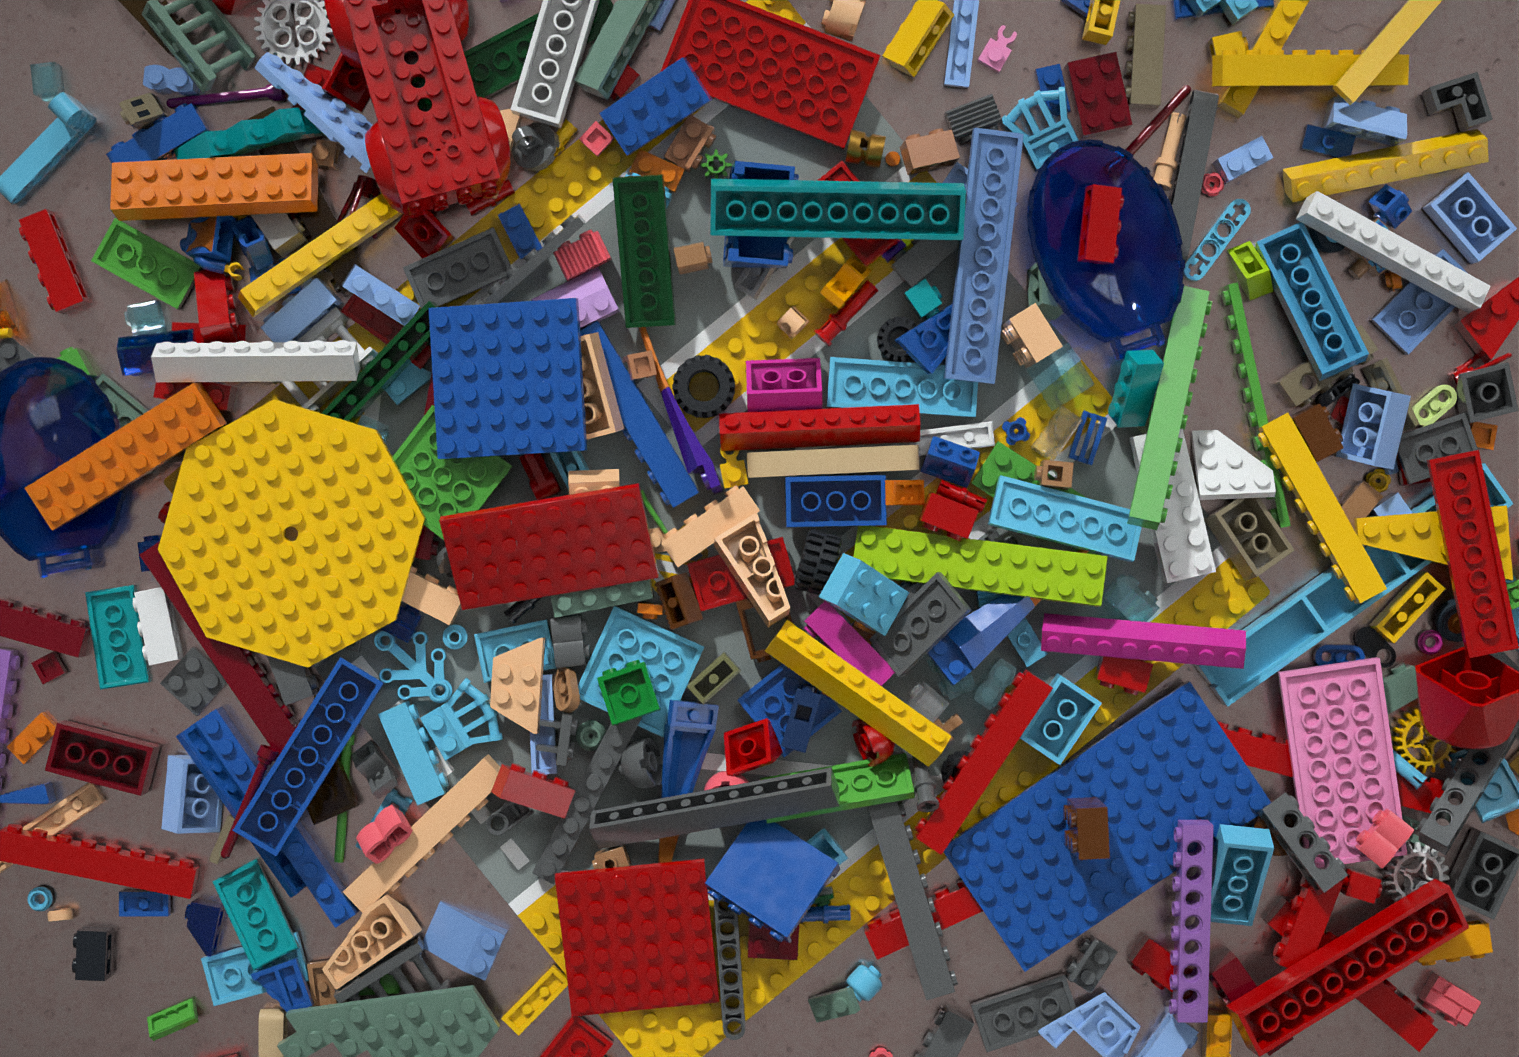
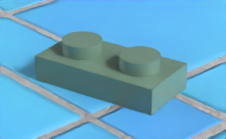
M852 987L812 996L808 999L817 1023L855 1014L861 1010Z

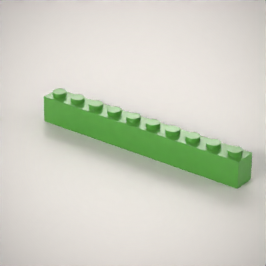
M1183 285L1179 287L1163 357L1164 366L1155 393L1127 524L1157 530L1160 523H1165L1168 508H1163L1165 499L1169 500L1173 485L1168 483L1170 475L1175 476L1178 461L1173 460L1175 452L1180 453L1183 438L1178 436L1180 429H1185L1188 415L1183 413L1185 406L1189 407L1193 392L1188 390L1190 383L1194 384L1198 369L1193 367L1195 360L1199 361L1203 346L1198 344L1200 337H1205L1207 323H1203L1205 315L1209 316L1212 301L1208 300L1210 291Z

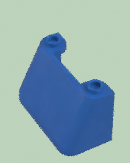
M735 161L731 167L729 179L799 180V175L795 174V166ZM725 236L723 266L787 268L788 263L792 264L793 249L789 248V243H787L788 237Z

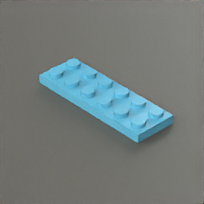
M830 357L827 407L849 408L919 404L920 414L976 417L978 382L945 379V365H939L932 374H927L917 363Z
M1002 475L998 477L988 525L1128 562L1135 560L1142 528L1127 524L1130 509Z

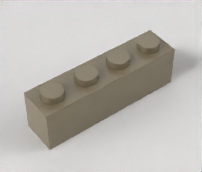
M1136 4L1133 10L1128 13V26H1132L1131 36H1127L1126 50L1130 51V61H1126L1125 76H1129V84L1125 85L1124 88L1129 108L1157 109L1161 105L1166 5Z

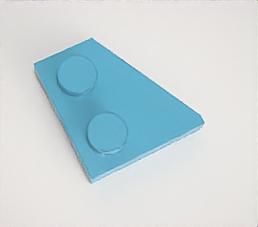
M410 363L385 391L396 405H400L430 381L432 372L423 368L419 369L413 363Z

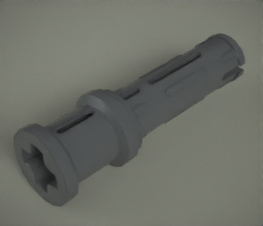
M912 756L916 777L913 786L914 791L918 795L917 809L921 812H932L939 807V800L935 797L934 792L936 783L930 777L929 767Z

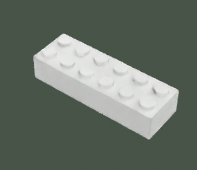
M543 0L510 109L513 114L554 127H562L575 84L574 79L582 61L600 0Z
M1180 429L1178 436L1183 438L1180 453L1175 452L1173 460L1178 461L1175 476L1170 475L1168 483L1173 485L1169 500L1165 499L1163 508H1168L1165 523L1159 524L1157 530L1150 529L1162 582L1164 583L1216 572L1183 429ZM1146 434L1129 438L1137 475Z

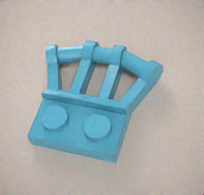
M1065 86L1059 87V90H1038L1034 92L1033 96L1018 100V104L1007 116L1004 115L1002 117V123L1012 132L1024 134L1023 143L1036 169L1082 147L1068 118ZM1059 100L1061 121L1055 122L1046 101ZM1038 104L1049 124V127L1041 131L1030 111V108ZM1022 113L1033 132L1031 136H1028L1014 123Z
M468 678L464 679L448 702L420 718L445 761L472 744L503 739L502 733L499 732L498 712L490 707L487 694L484 695L471 685V681ZM463 692H466L475 699V701L456 712L452 707ZM480 706L484 715L464 727L459 717ZM488 720L490 735L469 736V731Z

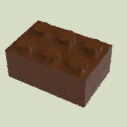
M1097 797L1067 798V805H1063L1064 820H1067L1068 830L1064 831L1065 845H1068V849L1079 860L1109 859L1107 806Z

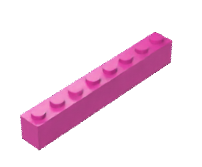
M1044 613L1041 651L1244 669L1246 631Z

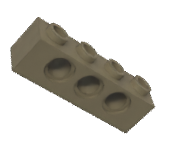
M1359 325L1356 328L1369 352L1366 361L1360 363L1364 365L1374 358L1372 353L1377 351L1378 348L1362 325ZM1307 360L1277 381L1275 385L1291 408L1298 405L1300 408H1303L1313 401L1312 395L1318 391L1323 394L1334 386L1332 381L1338 377L1342 380L1353 373L1354 370L1350 367L1319 381L1310 361ZM1305 376L1312 379L1313 384L1309 390L1305 389L1302 385V379Z

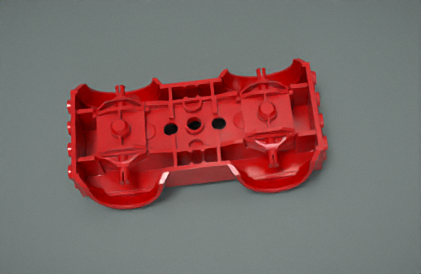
M324 0L331 29L343 56L349 65L362 69L377 119L365 134L366 151L376 182L391 208L404 214V217L410 215L411 218L422 216L424 211L431 209L442 211L447 209L450 204L459 203V205H464L472 202L473 198L481 196L483 198H491L496 196L497 192L501 191V187L509 175L511 161L509 139L502 114L495 102L476 96L461 42L468 34L469 28L467 0ZM407 52L417 53L419 60L416 64L409 65L404 61V56ZM415 77H422L425 80V85L421 88H415L411 85V81ZM427 98L432 102V108L427 112L419 110L417 106L419 100Z

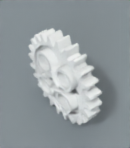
M262 0L266 6L265 8L257 7V10L262 15L261 17H254V20L260 23L259 26L254 27V30L261 33V35L256 37V40L258 42H265L261 46L263 51L270 49V54L277 55L282 61L286 59V64L290 67L293 60L301 67L303 59L308 64H311V56L318 60L320 59L318 51L321 50L327 53L324 44L333 43L328 38V35H333V31L329 28L330 23L324 1ZM292 4H295L294 18L300 24L296 26V34L299 41L298 47H295V32L290 28V26L294 25L291 12ZM304 7H311L310 15L305 18L301 17V10ZM285 9L287 11L286 17L282 20H276L277 12ZM312 31L314 33L313 39L310 42H304V34ZM283 34H289V41L284 45H279V37Z

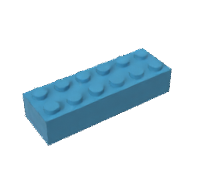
M1297 223L1257 241L1255 249L1270 269L1272 287L1319 381L1366 361L1369 352L1304 223Z

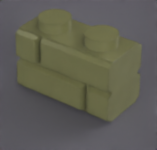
M724 651L695 677L687 687L704 705L741 672V669Z

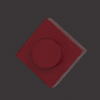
M55 651L31 663L43 685L67 673Z

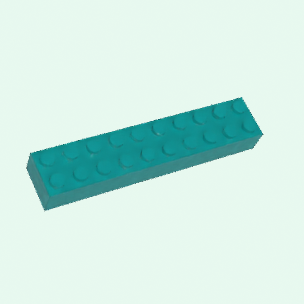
M711 179L710 235L964 240L966 189L964 183Z

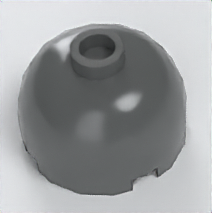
M638 739L630 743L623 751L621 762L618 765L619 772L632 786L644 789L652 788L662 783L663 764L658 765L657 756L661 755L653 739Z

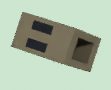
M151 92L119 103L123 110L120 112L122 119L134 129L147 130L154 126L153 122L162 116L169 117L158 97Z

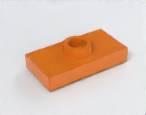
M885 480V505H924V480Z

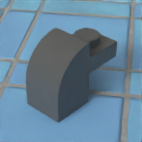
M371 740L351 754L355 768L368 780L371 792L377 799L390 793L398 785L396 781L398 778L397 772L382 751Z

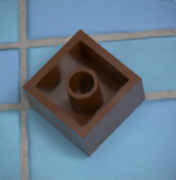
M1320 404L1310 405L1290 416L1316 462L1344 448L1341 443L1344 441L1337 428L1334 429L1329 421L1332 418L1325 406L1322 407Z

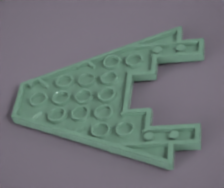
M469 985L292 1009L287 1011L285 1016L296 1030V1033L280 1041L277 1047L284 1057H308L332 1042L342 1057H356L368 1050L372 1057H479L499 1030L500 1024L475 986Z

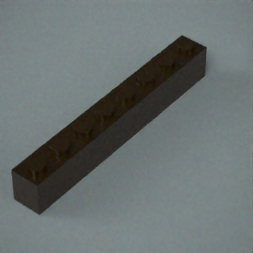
M273 105L247 120L263 119L276 111ZM293 141L258 150L260 155L300 154ZM319 187L318 211L298 212L294 215L303 227L306 226L310 234L306 237L309 243L338 224ZM353 249L324 268L325 272L330 270L334 277L330 282L336 293L342 292L344 297L352 294V292L342 287L341 284L353 265L356 264L363 269Z

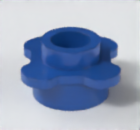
M1019 417L1016 421H1006L1003 423L1002 429L1006 432V442L1009 445H1014L1020 440L1027 441L1030 438L1024 418ZM1014 429H1018L1017 434L1014 433Z

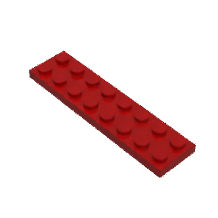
M1479 450L1427 460L1466 657L1474 658L1518 649L1519 645Z

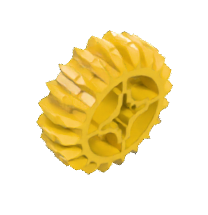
M1413 707L1412 715L1407 711L1403 712L1405 720L1397 718L1396 722L1400 724L1399 728L1394 726L1391 728L1392 731L1397 732L1396 736H1391V741L1397 743L1392 745L1393 750L1399 751L1398 754L1416 769L1419 768V771L1423 774L1426 773L1427 767L1432 773L1436 772V765L1439 768H1445L1443 760L1451 762L1452 758L1448 754L1449 752L1456 753L1457 750L1452 748V745L1441 741L1439 750L1434 753V746L1440 740L1433 737L1422 726L1419 718V709ZM1413 726L1414 734L1406 739L1408 731ZM1423 735L1429 737L1424 741L1425 745L1419 743L1423 739ZM1408 748H1419L1421 754H1424L1425 759H1415L1409 753Z

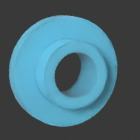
M450 625L443 632V642L450 649H460L468 640L467 631L460 625ZM453 632H456L459 635V640L457 642L451 640V634Z
M36 887L28 894V904L35 911H45L53 903V895L46 887ZM39 894L45 898L43 903L38 901L37 897Z

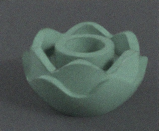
M588 720L578 726L576 741L584 750L595 751L599 747L606 729L597 721Z

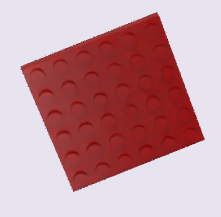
M704 859L555 873L572 1017L719 1002L708 889L705 885L707 879Z

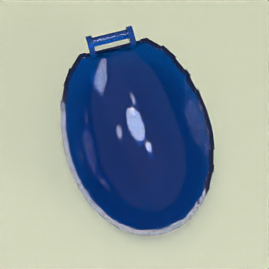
M1086 139L1071 142L1057 149L1044 161L1036 173L1030 189L1027 207L1028 232L1038 269L1056 303L1070 320L1088 335L1104 343L1110 342L1115 358L1120 361L1125 358L1126 351L1143 350L1155 345L1157 347L1165 345V337L1160 325L1172 320L1178 304L1181 303L1184 289L1183 270L1185 269V260H1183L1181 248L1183 242L1172 205L1162 186H1158L1150 175L1151 171L1134 159L1133 154L1120 146L1115 147L1103 143V140ZM1092 184L1122 188L1121 195L1124 196V204L1119 212L1121 230L1116 239V245H1118L1119 250L1118 256L1112 264L1104 265L1078 261L1085 188ZM1150 329L1152 336L1122 346L1120 339Z
M52 357L28 358L18 361L0 372V537L13 551L26 560H37L40 578L48 577V574L74 569H92L90 550L101 549L110 535L115 532L121 518L120 513L127 493L125 488L64 526L51 530L25 490V487L121 428L117 414L114 413L109 403V398L98 387L95 380L82 369L67 361ZM77 552L81 554L79 559L51 564L46 563V558Z

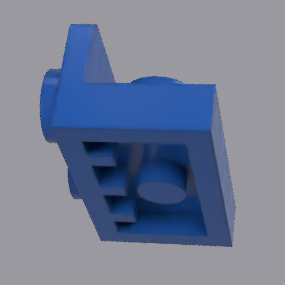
M933 436L920 472L967 488L976 469L980 452Z

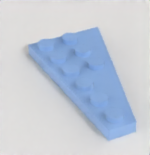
M266 52L254 68L275 88L285 90L289 95L288 100L293 105L298 103L306 110L304 115L331 141L339 142L343 145L344 153L349 158L354 156L362 163L360 169L367 173L371 165L366 151L365 134L373 124L368 122L362 114L355 113L349 109L342 100L326 93L320 85L313 84L307 80L300 71L284 64L278 56Z

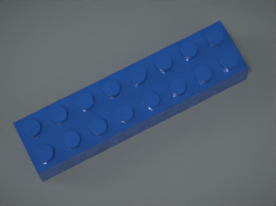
M340 657L232 831L274 856H278L384 683Z

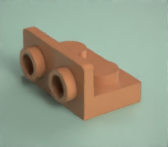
M692 115L688 116L665 153L664 158L684 168L688 173H690L692 168L696 170L704 158L701 156V153L705 147L709 149L717 137L714 135L715 127L705 124Z

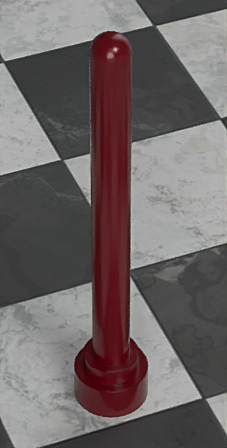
M1184 85L1118 158L1110 159L1103 166V169L1109 176L1118 180L1124 174L1125 164L1191 93L1189 85Z
M261 744L257 752L259 763L220 853L224 859L230 857L239 834L232 830L259 789L268 765H271L278 757L279 751L273 747Z

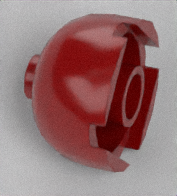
M862 719L854 720L852 728L856 726L857 733L853 734V738L863 760H870V763L867 765L873 767L888 760L893 754L896 744Z

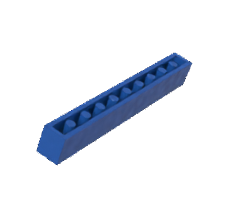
M222 706L197 721L196 724L245 795L259 761ZM266 771L265 774H264V777H263V779H262V782L264 781L265 777H266L267 774H268L267 771ZM299 820L283 846L282 851L336 928L360 910L343 893L346 889L345 885Z

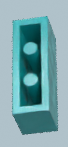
M1154 350L1126 351L1124 361L1121 364L1118 382L1115 384L1112 402L1108 407L1109 416L1119 428L1145 426L1164 366V362Z

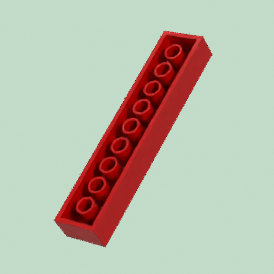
M1434 878L1226 1005L1246 1047L1258 1057H1261L1469 929L1468 923L1450 886Z

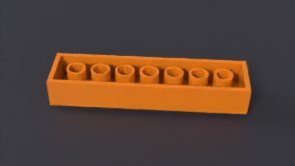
M312 153L112 163L110 210L119 221L317 212L318 164Z
M195 382L25 487V490L50 529L55 530L185 451L188 446L227 425L202 383Z

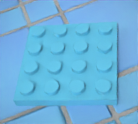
M614 606L578 684L580 700L608 712L597 678L603 676L602 672L605 670L616 668L618 671L626 668L625 664L635 660H640V663L645 662L661 710L643 716L638 726L664 737V725L667 724L670 700H681L705 646Z

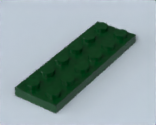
M664 174L614 177L612 180L626 328L676 325Z

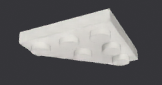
M1218 430L1192 431L1191 439L1199 500L1275 497L1276 489L1273 470Z

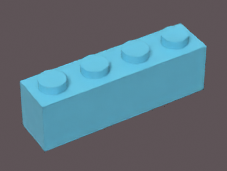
M406 701L379 713L380 721L417 806L445 794L448 791L447 786H449V782L445 773H440L437 767L439 763L438 756L434 749L430 750L428 746L429 736L424 727L421 728L417 718H420L416 706Z

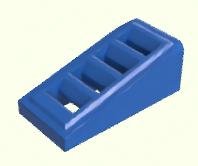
M51 782L0 795V803L51 804L56 801Z

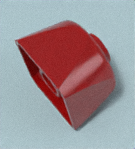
M1464 647L1415 666L1420 722L1433 737L1449 745L1466 749L1495 747L1504 743L1510 737L1519 719V671L1490 654L1467 658Z

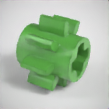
M715 149L712 156L705 154L707 163L701 164V168L708 169L705 177L707 178L712 175L715 179H718V176L723 175L727 178L728 174L725 170L732 167L731 163H725L728 154L720 156L717 149ZM714 160H719V163L723 165L719 167V171H714L713 167L710 166L714 164Z

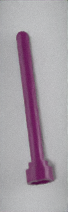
M269 84L265 88L169 98L166 101V105L169 108H177L185 103L188 105L190 103L193 105H204L266 97L269 100L273 99L274 102L284 101L285 90L275 88L272 84Z

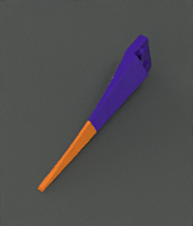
M639 327L646 351L652 350L657 372L655 378L688 474L701 473L706 489H711L714 495L724 492L712 460L695 436L671 392L654 352L646 327Z

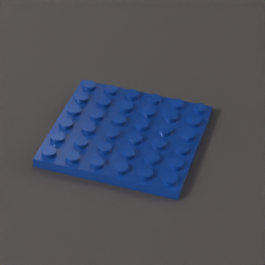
M578 298L429 308L438 459L587 450Z

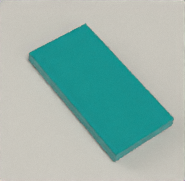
M136 585L85 592L100 690L151 682L148 661L144 659L142 651L143 646H145L144 639L138 632L139 614L135 612L133 607L134 592H137Z
M255 859L212 881L254 971L300 948L259 859Z

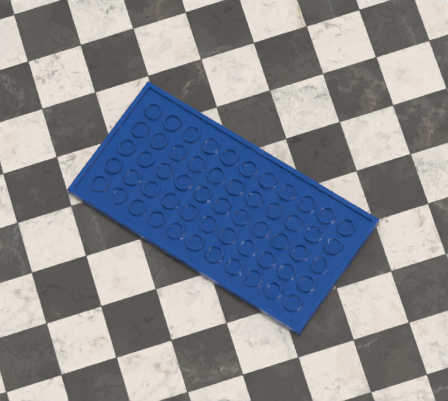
M1187 681L953 838L944 850V853L1017 962L1026 972L1175 872L1176 867L1173 865V853L1177 852V842L1174 841V828L1178 827V820H1208L1213 824L1214 845L1220 824L1243 826L1257 817V812L1270 804L1271 801L1191 682ZM1097 797L1107 806L1109 859L1079 860L1068 849V845H1065L1064 831L1068 830L1067 820H1064L1063 805H1067V798ZM1197 842L1190 843L1187 852L1195 851Z

